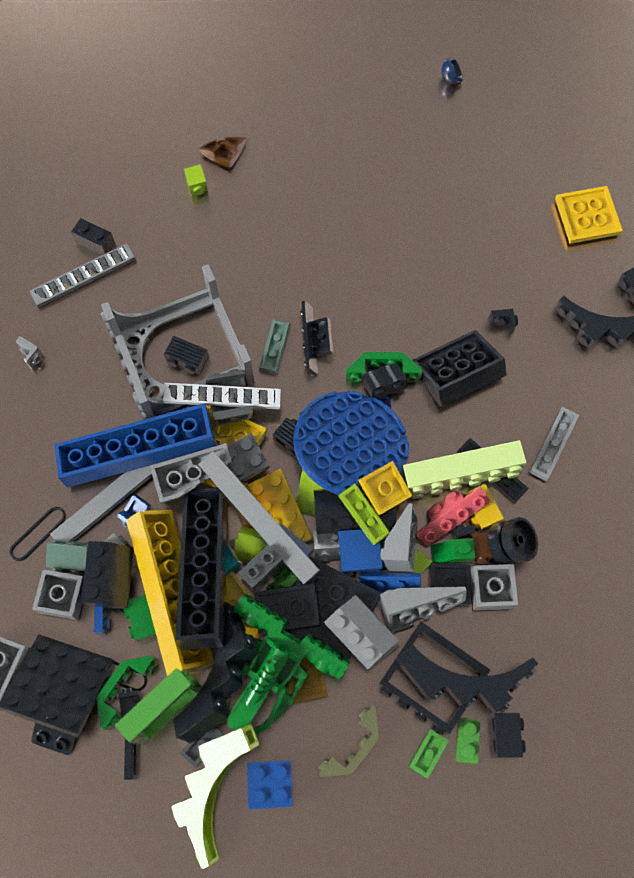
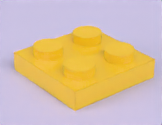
M393 461L358 480L377 515H381L412 496Z

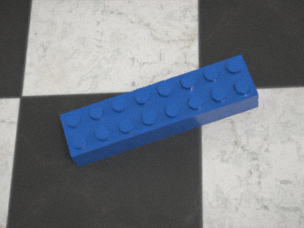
M205 403L54 444L58 478L67 488L217 446L211 416Z

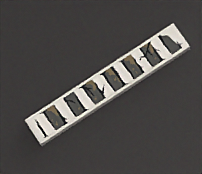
M164 383L163 403L189 405L205 403L207 406H252V408L280 409L281 389Z

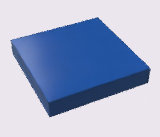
M363 530L338 531L341 572L382 569L380 541L372 545Z

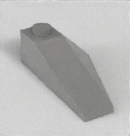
M221 444L151 465L150 469L160 503L178 499L210 478L198 464L212 451L226 465L232 463L227 444Z
M465 587L398 588L387 590L380 594V605L386 627L392 634L414 627V622L422 618L426 621L438 610L444 612L465 602L467 590Z

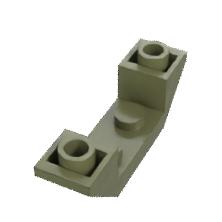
M373 705L370 709L365 707L358 716L361 718L359 724L371 733L370 737L365 735L358 744L361 747L356 754L352 752L346 759L345 763L348 764L346 768L333 757L330 760L325 758L318 767L321 770L319 773L321 777L353 774L377 743L379 733L376 708Z

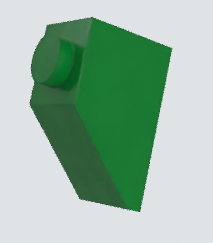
M473 538L453 539L430 545L433 563L464 564L472 563L475 559Z

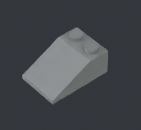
M408 503L386 538L384 548H381V560L384 561L389 573H414L418 518L413 504Z

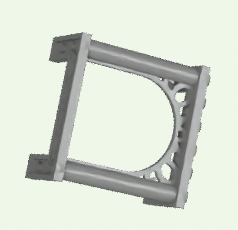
M209 264L202 266L207 289L152 310L131 314L120 313L113 310L108 302L101 304L103 312L100 314L111 338L117 341V344H114L118 355L122 354L123 360L120 361L124 371H129L130 375L127 376L130 386H134L133 398L143 419L156 417L186 405L163 403L164 384L159 383L148 374L142 360V351L148 336L162 324L212 305L239 366L220 374L227 373L233 369L243 370L244 380L247 382V385L255 383L251 359L245 345H240L219 298L216 280ZM130 337H137L140 343L132 345L127 340ZM132 350H137L138 353L134 355ZM206 379L193 384L206 385ZM146 380L150 381V385H148L147 388L146 383L144 382ZM158 387L160 389L158 396L150 398L149 393L151 389Z

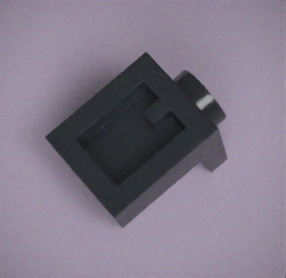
M513 308L492 310L488 318L489 325L502 326L507 323L509 333L513 332L518 325V317L514 315Z
M134 687L122 689V693L117 694V699H119L121 719L142 700L141 692L135 690Z

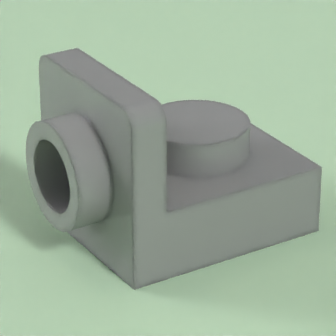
M20 336L16 341L20 347L19 351L26 355L24 361L29 367L33 368L34 365L40 362L43 353L37 346Z

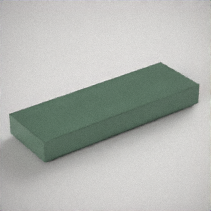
M272 319L259 371L278 374L290 330V323Z

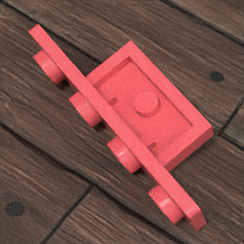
M478 487L466 497L457 489L427 510L431 522L418 530L416 534L428 547L489 504L491 500L481 487Z

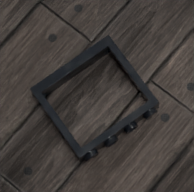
M422 621L398 654V656L402 654L421 635L478 676H487L490 672L488 667ZM394 660L378 684L381 687L380 691L388 697H391V695L398 699L397 703L406 710L409 708L416 712L415 716L421 721L426 722L428 720L434 725L432 728L442 735L444 733L450 734L466 710L467 705L459 706L448 724H446L388 682L399 666Z

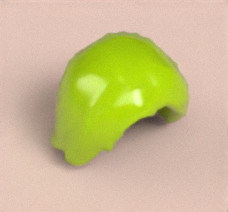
M241 527L234 546L236 559L248 564L268 544L256 530Z

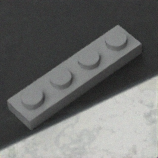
M564 407L560 409L529 473L545 481L549 479L579 418V414Z

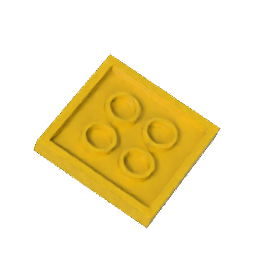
M608 186L556 195L555 200L570 244L621 235L623 232Z

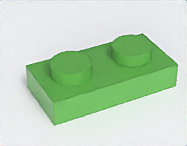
M459 719L456 762L478 764L480 720Z
M430 729L409 768L428 779L449 740Z

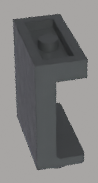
M233 369L227 373H212L205 377L206 385L246 387L243 370ZM211 406L214 426L250 420L253 417L252 406Z
M267 545L239 571V575L243 578L241 582L252 593L261 591L284 568L283 559Z

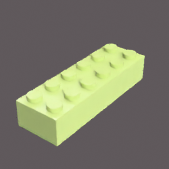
M518 440L403 465L402 476L412 494L411 497L418 499L427 493L436 495L446 489L455 491L465 485L474 487L484 481L493 483L503 477H508L509 479L516 478L522 473L526 465V459L521 442Z

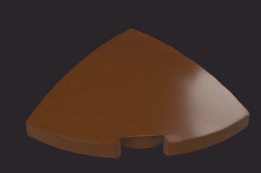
M225 137V140H213L200 147L199 151L210 160L223 166L231 167L241 154L246 138Z

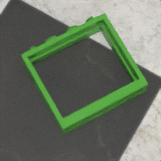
M176 668L115 725L129 743L145 745L196 697L200 691L198 688L200 683L185 669L180 671Z

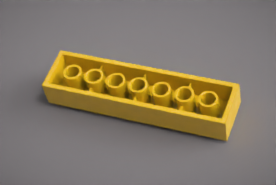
M172 510L139 511L127 519L126 522L167 676L176 668L180 671L185 669L189 673L200 671L214 664L211 648L181 650L176 642L181 541Z

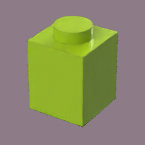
M201 164L184 169L191 196L200 195L208 191Z

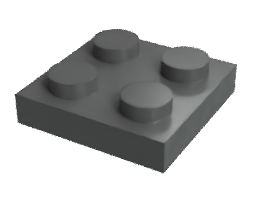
M252 433L227 446L232 463L227 466L242 483L270 468Z

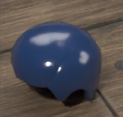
M453 57L445 59L441 72L446 82L456 84L463 81L462 72L457 60L453 59Z

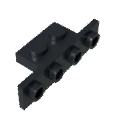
M302 301L300 313L303 318V349L306 358L304 365L309 372L318 375L317 357L333 353L331 319L324 317L314 320L313 307L306 301Z

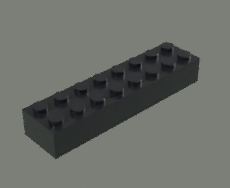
M218 487L192 489L184 495L176 642L181 650L224 647L228 498Z

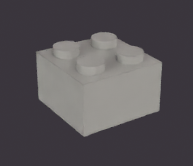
M514 564L483 565L471 568L473 611L514 609L518 606Z
M43 570L32 610L39 614L78 620L82 607L81 598L84 577Z

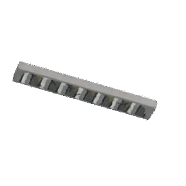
M126 243L29 292L38 308L136 259Z

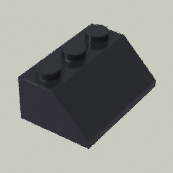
M88 542L81 598L82 604L87 607L128 608L133 547L112 542Z

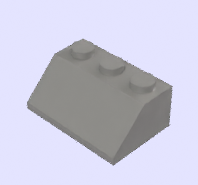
M356 595L339 607L324 622L368 670L399 641Z

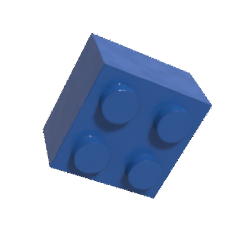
M291 761L247 763L248 809L293 806Z

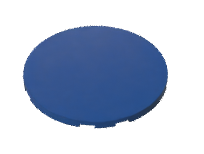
M356 391L331 392L316 398L302 411L294 430V450L302 469L316 484L338 495L353 484H356L363 495L367 497L358 482L359 479L391 461L394 462L401 475L403 465L407 463L409 457V443L406 430L395 412L377 398L373 399Z

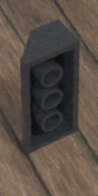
M326 489L314 490L317 534L362 530L338 494ZM395 506L378 515L387 529H393L396 524Z

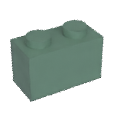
M61 540L50 541L47 543L46 567L52 568L53 571L71 569L74 573H83L86 566L88 543Z

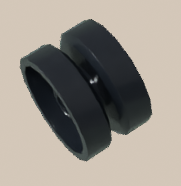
M517 517L508 521L498 522L489 529L487 537L488 547L491 555L499 564L508 565L527 562L534 559L537 555L539 547L538 536L535 528L526 518Z

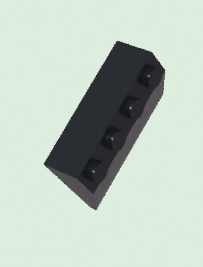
M476 330L412 360L422 369L421 379L432 397L441 407L507 375L505 358Z

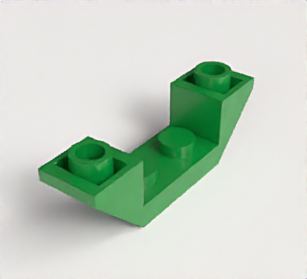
M364 352L346 369V380L352 382L363 380L365 367L375 369L398 363L407 381L416 382L421 379L422 369L403 352Z
M149 655L125 660L119 664L97 696L100 727L103 730L113 729L120 719L118 715L121 712L110 705L108 701H112L119 692L117 688L122 682L125 683L131 675V668L142 676L150 675L157 666L155 663L157 661L156 657Z

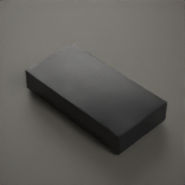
M125 738L124 780H135L137 744L129 743Z

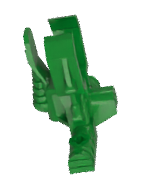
M244 595L238 600L233 613H237L248 625L265 631L267 636L264 641L255 638L258 655L246 666L243 665L239 668L242 672V679L246 674L252 677L228 716V726L238 730L249 725L266 696L272 690L279 694L268 719L263 724L254 727L253 730L257 735L270 728L284 713L288 705L294 702L298 689L302 687L305 678L308 676V672L300 664L303 658L309 659L317 669L337 677L339 681L350 662L348 658L341 657L340 653L327 645H322L320 640L317 639L316 641L313 639V636L310 634L302 641L284 630L287 619L278 617L279 614L276 612L272 613L268 607L257 600H252L251 596ZM293 676L297 680L294 684L295 688L290 695L287 693L290 686L287 682ZM232 694L225 698L228 713L230 712Z

